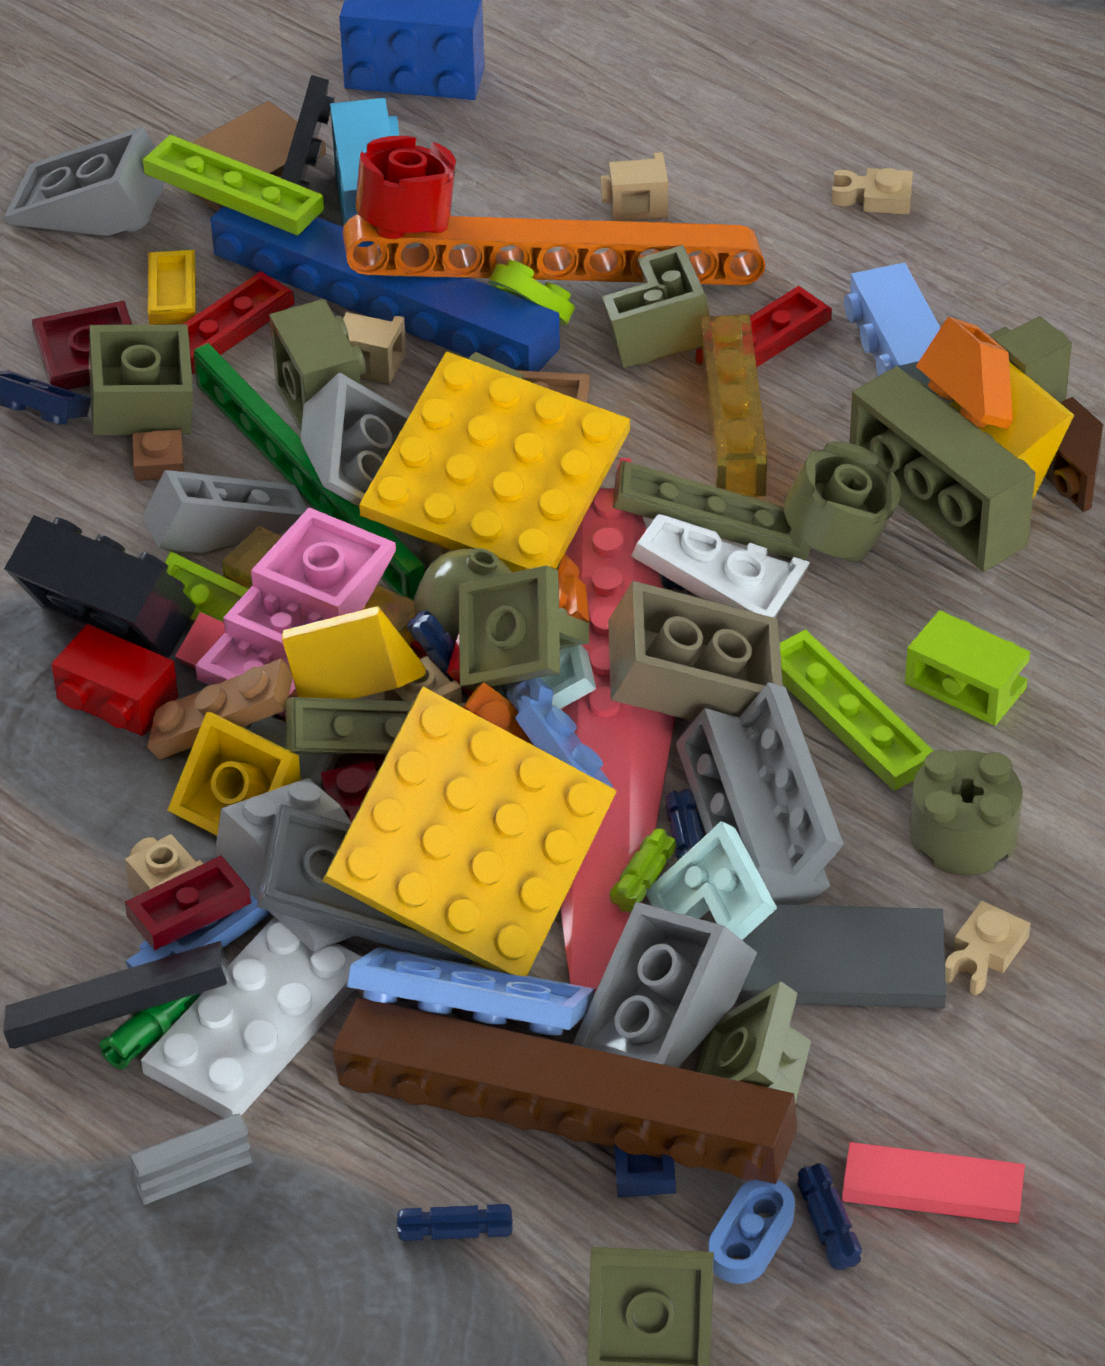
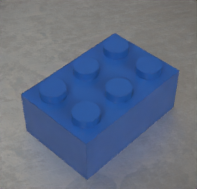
M482 0L344 1L339 16L344 88L476 100L485 69Z

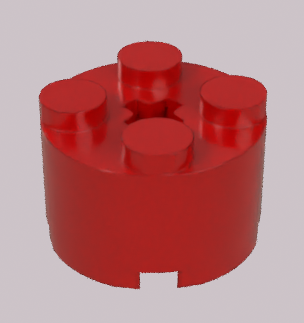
M387 136L372 140L367 144V151L365 153L361 151L355 205L357 213L366 222L376 226V233L386 239H400L404 237L405 233H441L446 231L451 216L456 166L454 155L446 147L432 141L430 149L416 146V137Z

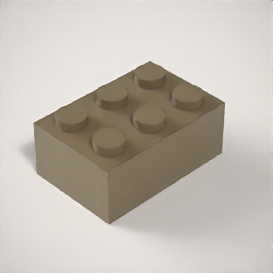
M632 581L608 620L612 701L692 721L697 718L704 708L739 718L768 682L783 686L777 618Z

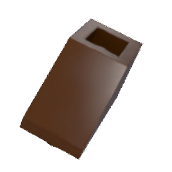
M1071 397L1060 403L1072 412L1074 417L1046 472L1045 478L1055 486L1061 496L1068 498L1082 512H1085L1092 507L1103 424L1075 398Z

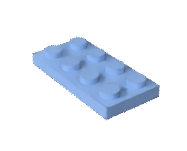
M381 947L374 949L350 965L347 987L364 990L363 997L371 1001L395 1003L397 1002V997L419 1001L418 1008L427 1012L448 1014L452 1012L453 1007L473 1011V1019L489 1024H506L507 1018L529 1022V1030L545 1035H561L563 1029L570 1030L586 1015L594 995V988L532 976L512 975L490 968Z

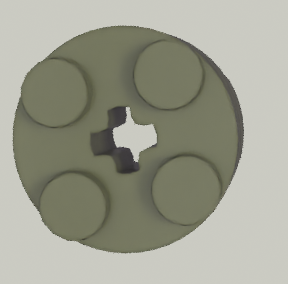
M846 442L826 443L823 450L815 452L814 449L809 453L784 501V514L791 527L789 532L790 538L797 546L803 549L814 548L824 554L844 558L850 562L861 561L876 544L900 501L901 489L897 477L892 470L887 476L877 466L880 458L858 445Z
M936 750L926 756L924 765L917 772L913 782L909 831L913 848L919 855L921 849L933 859V866L944 872L957 875H977L994 869L995 862L1006 855L1008 859L1014 853L1018 843L1023 790L1017 774L1012 769L1011 760L1002 753L991 752L986 754L970 750L952 752Z

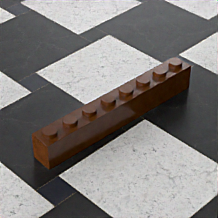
M362 998L356 999L332 1048L339 1085L349 1087L356 1092H372L402 1099L412 1105L425 1104L455 1111L465 1117H482L500 1121L522 1130L535 1129L565 1136L575 1142L588 1141L614 1147L615 1142L618 1148L629 1154H645L662 1158V1154L671 1156L674 1161L683 1166L691 1168L702 1167L729 1173L743 1180L756 1179L776 1184L797 1131L795 1095L791 1092Z

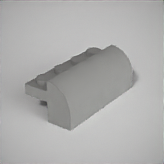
M768 682L739 718L704 708L678 739L676 746L706 835L721 821L735 827L775 905H801L814 899L830 886L824 867L834 858L844 844L786 687Z

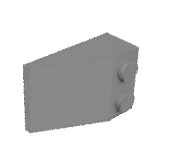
M140 127L31 163L4 219L8 225L110 236L125 230L127 232L137 231L148 223L150 214L162 193L165 183L144 174L143 159L156 146L144 127Z
M340 372L304 404L300 440L323 487L359 507L362 498L411 413Z
M309 778L221 808L214 858L222 855L250 888V895L257 901L274 815L280 804L351 824L343 808ZM269 911L313 952L355 936Z
M636 902L572 1045L678 1068L735 1004L757 952L723 925Z

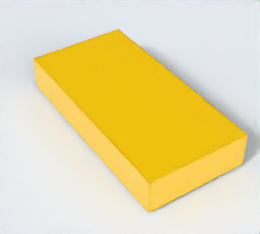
M195 250L148 253L149 325L184 324L197 315Z

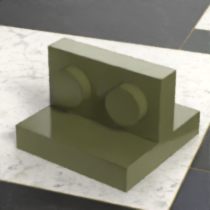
M546 565L459 584L461 687L475 690L483 682L493 687L560 674V649L589 644V623L568 615L566 609L559 607L558 570Z
M780 981L726 1013L705 1037L696 1072L791 1092L795 1095L796 1104L811 1045L810 1039L790 1026L798 993Z
M592 1247L590 1256L587 1366H710L714 1252Z

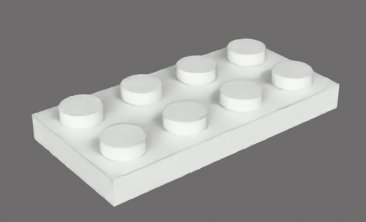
M274 916L227 967L226 985L204 991L141 1059L143 1074L222 1118L239 1113L242 1115L355 990V988L347 987L350 965L362 958V956L337 943L313 952Z

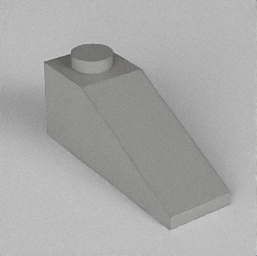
M164 470L142 517L159 549L171 552L206 553L288 530L308 508L293 484Z

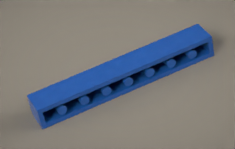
M225 206L210 218L214 255L256 272L262 271L271 278L367 317L391 322L395 316L404 317L405 332L459 353L462 356L469 358L477 352L514 370L540 371L560 349L558 312L472 278L365 275L357 273L347 263L342 233L344 227L316 217L298 236ZM364 241L357 246L368 247L374 244V242Z

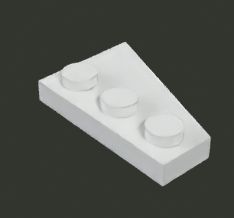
M658 514L637 542L631 557L702 599L774 618L810 564V562L793 557L791 562L788 563L766 556L767 548L749 543L747 548L744 549L722 542L715 531Z

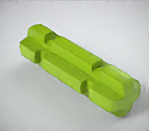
M654 829L651 835L646 836L640 845V851H636L620 875V882L617 881L610 891V901L619 905L621 911L631 912L636 902H642L647 894V889L651 888L666 865L667 859H670L676 850L675 838L667 836L664 829Z

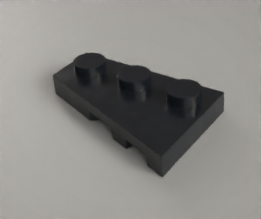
M311 75L281 176L282 179L307 189L310 187V182L304 181L309 165L316 167L323 141L317 139L322 123L328 125L331 116L330 103L335 101V98L328 96L329 80Z

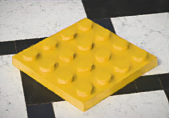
M446 351L359 504L360 516L449 550L486 549L504 562L512 573L546 565L557 569L630 431V419Z
M422 687L322 881L486 968L512 975L527 976L617 790L435 692Z

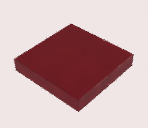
M125 301L31 319L33 333L49 384L66 390L90 385V325H133Z

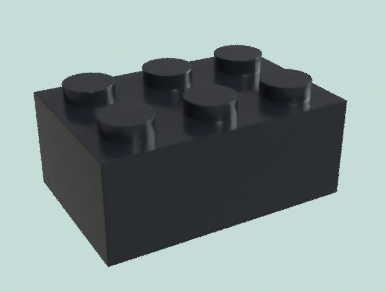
M33 515L4 568L9 575L40 607L85 626L89 624L169 658L196 608L195 604L183 592L185 585L166 572L169 566L157 557L145 552H141L138 558L124 552L125 548L121 544L107 536L98 534L95 540L81 535L83 531L79 527L63 518L55 517L53 522H49Z

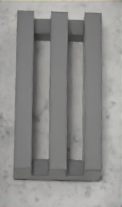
M240 1113L132 1154L130 1157L136 1192L143 1205L252 1163L251 1155L248 1152L250 1145L246 1137L248 1129Z

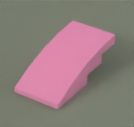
M308 508L251 570L253 586L223 617L225 633L195 665L197 680L208 685L218 684L241 675L253 667H261L280 658L289 666L282 641L283 630L363 610L396 551L395 542ZM293 678L288 699L298 697ZM286 710L278 713L277 715L285 717Z

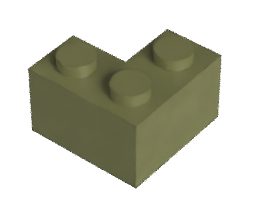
M684 245L638 258L644 284L602 296L613 344L623 368L633 365H646L657 358L680 351H693L701 345L716 341L706 296Z
M1038 316L1012 330L1005 326L989 334L992 339L1008 351L1009 361L1059 403L1066 400L1072 342L1062 331L1057 330L1043 317Z

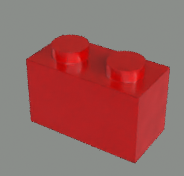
M89 624L79 632L51 663L57 700L62 701L72 709H80L99 717L115 728H124L142 737L151 729L156 709L178 698L173 660Z

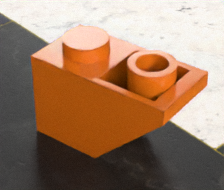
M948 316L916 367L931 379L928 387L947 400H955L962 406L959 413L972 424L982 429H985L987 424L1008 430L1013 422L1008 351L977 325Z

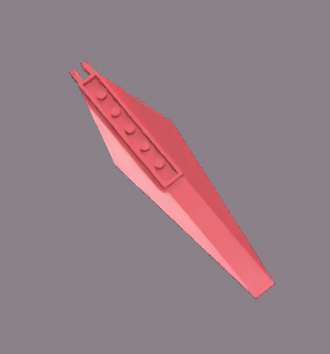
M620 458V463L621 461L631 463V458ZM599 488L565 552L578 566V578L586 585L590 621L589 644L582 646L589 654L596 689L561 708V710L575 722L577 729L574 732L582 744L590 747L601 758L603 766L600 769L613 785L612 788L617 790L560 907L569 983L594 988V994L631 912L621 911L619 905L610 901V891L617 881L620 882V875L636 851H640V845L646 836L651 835L654 829L657 828L676 716L611 700L608 620L632 581L663 588L657 571L631 557L637 542L645 533L646 527L643 516L613 508L615 488Z

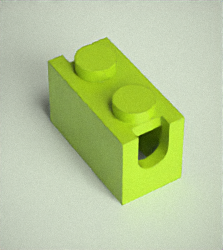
M939 610L907 647L905 684L996 726L1027 688L1028 679L1019 675V673L1030 661L1031 651Z

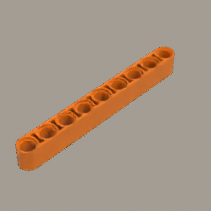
M358 214L351 217L345 223L342 231L347 263L352 270L365 275L490 278L496 264L507 265L509 260H515L531 268L535 272L532 277L535 280L643 283L638 258L648 255L640 254L651 249L655 250L651 253L654 254L684 245L687 254L694 251H702L696 256L689 257L700 284L748 285L757 281L765 270V259L757 236L749 227L742 225L450 216L448 228L444 232L405 233L404 237L400 239H386L376 233V226L366 222ZM364 241L374 242V244L368 247L357 246ZM410 243H422L416 248H405ZM459 244L469 245L468 247L460 250L452 249L453 247ZM505 246H516L510 251H500ZM553 247H563L557 252H547ZM602 248L609 249L608 251L601 254L594 253L595 251ZM748 252L746 255L742 257L733 258L735 255L739 253Z

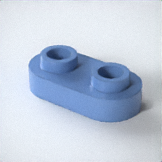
M755 1179L746 1182L740 1187L709 1239L708 1252H714L713 1272L720 1279L730 1283L742 1284L751 1282L763 1274L794 1221L795 1199L792 1191L786 1184L779 1180L776 1184ZM769 1213L772 1217L762 1218L757 1214ZM733 1256H742V1257H744V1258H746V1259H743V1260H735V1259H732L731 1257H733Z

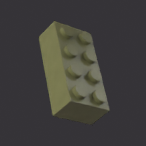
M898 366L852 391L849 443L863 447L879 457L877 466L887 476L892 470L899 481L901 489L899 506L982 572L987 571L1028 545L1035 471L1024 460L1018 459L997 443L990 434L980 430L963 417L956 408L946 404L929 391L922 382L912 378Z

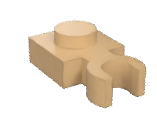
M867 168L866 176H858L852 171L836 170L834 171L831 204L843 207L857 202L864 203L863 212L909 215L913 171L896 170L893 168Z
M981 900L955 936V952L950 954L945 962V982L950 984L955 975L967 972L972 974L969 993L973 995L981 993L986 986L988 967L1002 974L1005 972L1029 938L1031 923Z

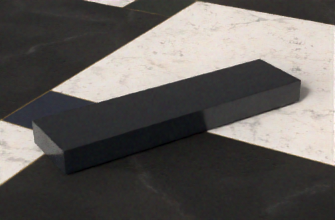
M221 941L6 1005L3 1033L9 1048L16 1049L224 986L227 983V957Z

